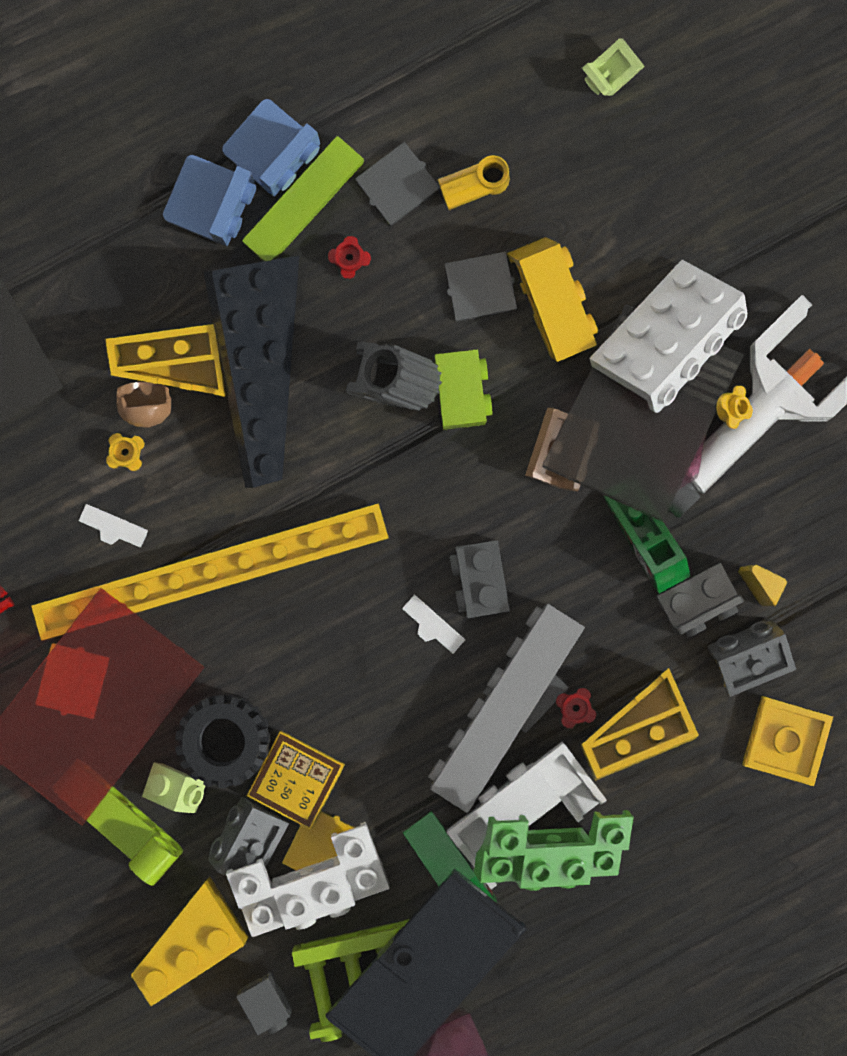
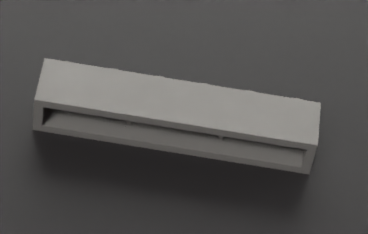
M545 604L543 609L536 606L526 622L530 629L522 640L517 636L506 653L511 659L505 669L502 670L498 667L488 681L487 686L492 690L484 701L480 698L476 700L467 715L472 721L465 732L460 728L457 730L448 745L453 751L446 762L439 759L428 778L433 780L430 785L432 791L466 813L471 809L585 628L549 604Z

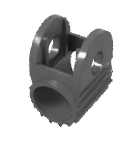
M369 342L357 343V355H363L357 381L356 383L349 382L345 390L347 394L379 404L405 407L418 411L424 407L428 408V405L435 401L434 398L436 394L440 393L438 389L442 382L440 381L441 372L437 369L438 365L432 363V360L396 345L385 344V346ZM376 359H379L378 363L398 366V372L394 381L385 388L374 385L371 381V369Z

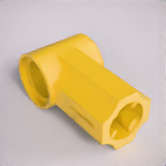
M492 155L485 157L476 165L438 179V183L447 207L450 210L489 194L497 195L502 193L509 185L510 176L506 161L499 156ZM490 168H497L502 171L503 177L498 182L491 183L484 179V174Z

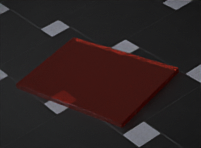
M100 588L0 716V765H4L56 805L57 809L62 810L83 826L205 667L187 654L184 648L178 647L132 612L125 603L119 602L104 589Z

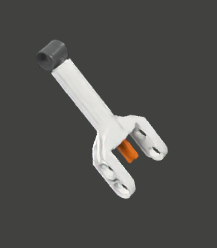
M803 295L750 346L752 395L748 400L753 409L751 418L743 419L736 429L729 428L726 422H724L678 468L679 474L674 471L652 493L677 519L701 497L697 492L704 494L777 420L827 422L847 404V376L817 406L813 403L815 399L802 387L824 365V362L820 359L821 357L811 349H808L787 371L774 359L770 361L766 357L807 316L808 309L812 304Z

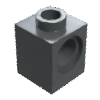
M272 971L240 988L236 997L257 1035L265 1031L273 1034L289 1023L287 1019L291 1016L293 1008Z

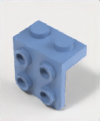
M265 99L223 145V153L237 166L251 171L254 181L275 197L280 190L284 191L291 185L296 177L295 173L304 163L308 164L316 156L320 149L318 132L309 124L302 127L274 102Z
M195 155L188 156L164 209V219L168 223L228 247L231 237L235 238L240 230L243 220L240 216L244 206L251 203L256 191V184H254L255 181L251 171L237 166L235 172Z

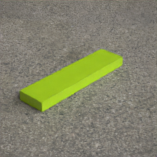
M337 135L242 240L243 244L262 261L277 259L364 163V159Z

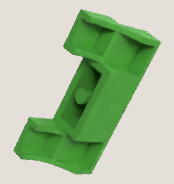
M623 810L622 815L602 816L600 812H594L589 835H587L583 828L528 830L529 821L525 815H519L518 820H496L494 816L488 818L483 844L476 852L474 874L480 883L516 881L520 889L531 891L539 890L542 887L569 889L574 888L576 885H590L591 877L616 876L619 874L622 850H629L633 816L628 810Z

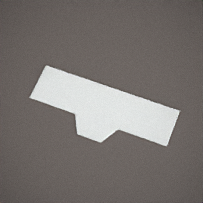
M88 504L85 505L79 519L80 522L100 530L101 541L111 545L118 539H122L141 548L148 530Z
M416 595L402 608L419 623L417 634L426 642L436 638L450 652L454 653L465 641L460 634Z

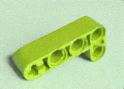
M76 759L53 786V790L62 800L131 859L128 863L130 869L147 884L153 886L183 853L181 846L84 761Z

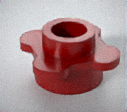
M354 236L346 237L344 242L339 244L336 249H331L328 253L329 261L340 268L341 275L345 279L353 278L359 268L368 266L371 262L370 254L362 250L357 238ZM349 254L353 256L351 261L346 259V256Z
M579 688L576 693L569 695L561 693L557 696L556 705L561 708L563 715L561 723L566 728H573L576 723L584 721L591 723L595 720L596 712L591 708L589 701L591 694L587 689ZM574 705L579 706V710L576 712L573 711Z

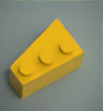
M214 324L105 339L112 376L227 396Z
M210 876L131 974L150 1006L243 947L248 939L245 930Z

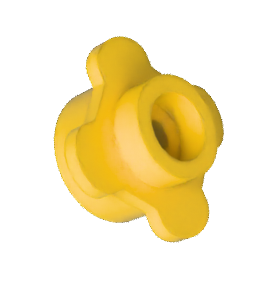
M735 386L732 393L722 394L717 401V414L731 429L738 428L739 423L743 419H750L753 413L752 406L748 398L745 397L746 390L743 386Z
M119 433L113 434L109 438L110 447L109 456L106 458L107 465L113 469L121 466L128 467L131 471L139 470L142 466L140 452L145 446L144 440L139 436L128 438L123 437ZM124 449H128L129 451L128 455L126 456L122 454V451Z

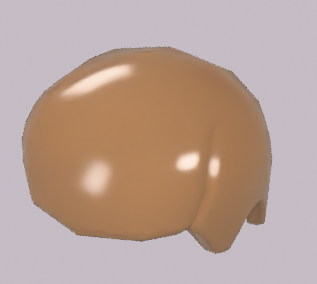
M133 382L117 388L118 413L124 421L136 427L150 428L158 425L171 412L169 389L165 385L149 382Z

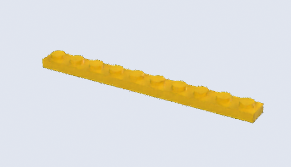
M375 504L42 602L31 607L42 641L386 540L389 537L379 504Z

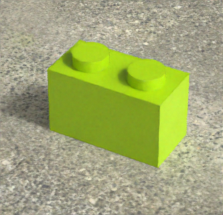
M478 349L435 354V364L438 365L437 369L441 372L440 381L442 384L439 385L438 390L440 392L439 400L443 430L486 425V416L492 415L490 394H483L482 380H488L486 358L479 359Z

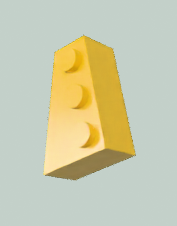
M545 237L507 253L510 263L515 262L522 280L520 283L521 289L524 294L527 293L534 312L533 317L550 357L558 362L596 346L594 335L598 333V329L590 313L585 314L581 303L586 300L585 293L578 280L573 281L569 268L573 267V261L567 247H561L559 243Z
M668 668L653 683L581 745L595 781L692 741L699 736L670 669Z

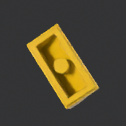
M758 565L740 567L738 572L761 606H776L787 584L786 579Z

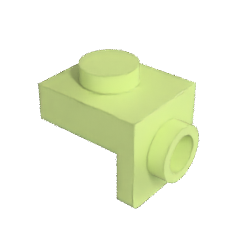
M619 38L593 63H587L582 69L587 74L585 81L591 90L598 95L602 93L604 96L615 94L645 66L627 43Z
M154 762L142 797L172 811L195 813L203 799L205 785H203V781L199 779L195 781L188 774L163 763Z

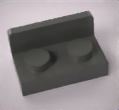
M498 540L455 547L456 554L449 556L453 577L460 576L462 590L455 591L459 612L466 611L467 618H474L510 611Z
M717 563L655 596L674 633L677 635L685 633L687 638L705 630L707 627L704 622L716 616L721 621L734 615L739 611L737 605L744 602L742 596L736 593L721 563Z
M772 619L757 622L749 629L734 635L723 636L717 642L707 646L710 655L716 662L724 689L729 697L796 670L786 634Z
M241 797L238 804L229 811L226 821L227 825L221 836L212 843L208 861L218 873L227 876V870L242 868L256 863L261 858L266 868L289 823L284 818L256 807L248 799Z

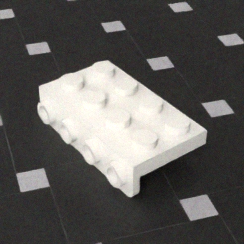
M681 260L589 358L591 365L646 399L649 409L658 413L664 406H668L674 401L678 391L688 380H692L697 376L704 362L711 355L719 352L726 338L744 324L747 318L745 295L690 263Z

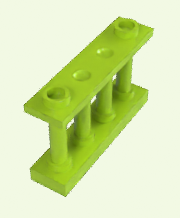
M410 919L294 945L292 950L294 966L304 965L305 970H309L320 1022L311 1024L309 1031L311 1040L320 1038L321 1042L333 1041L342 1037L341 1033H343L326 1018V1013L332 1008L323 969V966L326 965L325 960L340 957V961L345 963L349 985L351 986L362 974L359 958L362 956L361 952L375 949L378 954Z

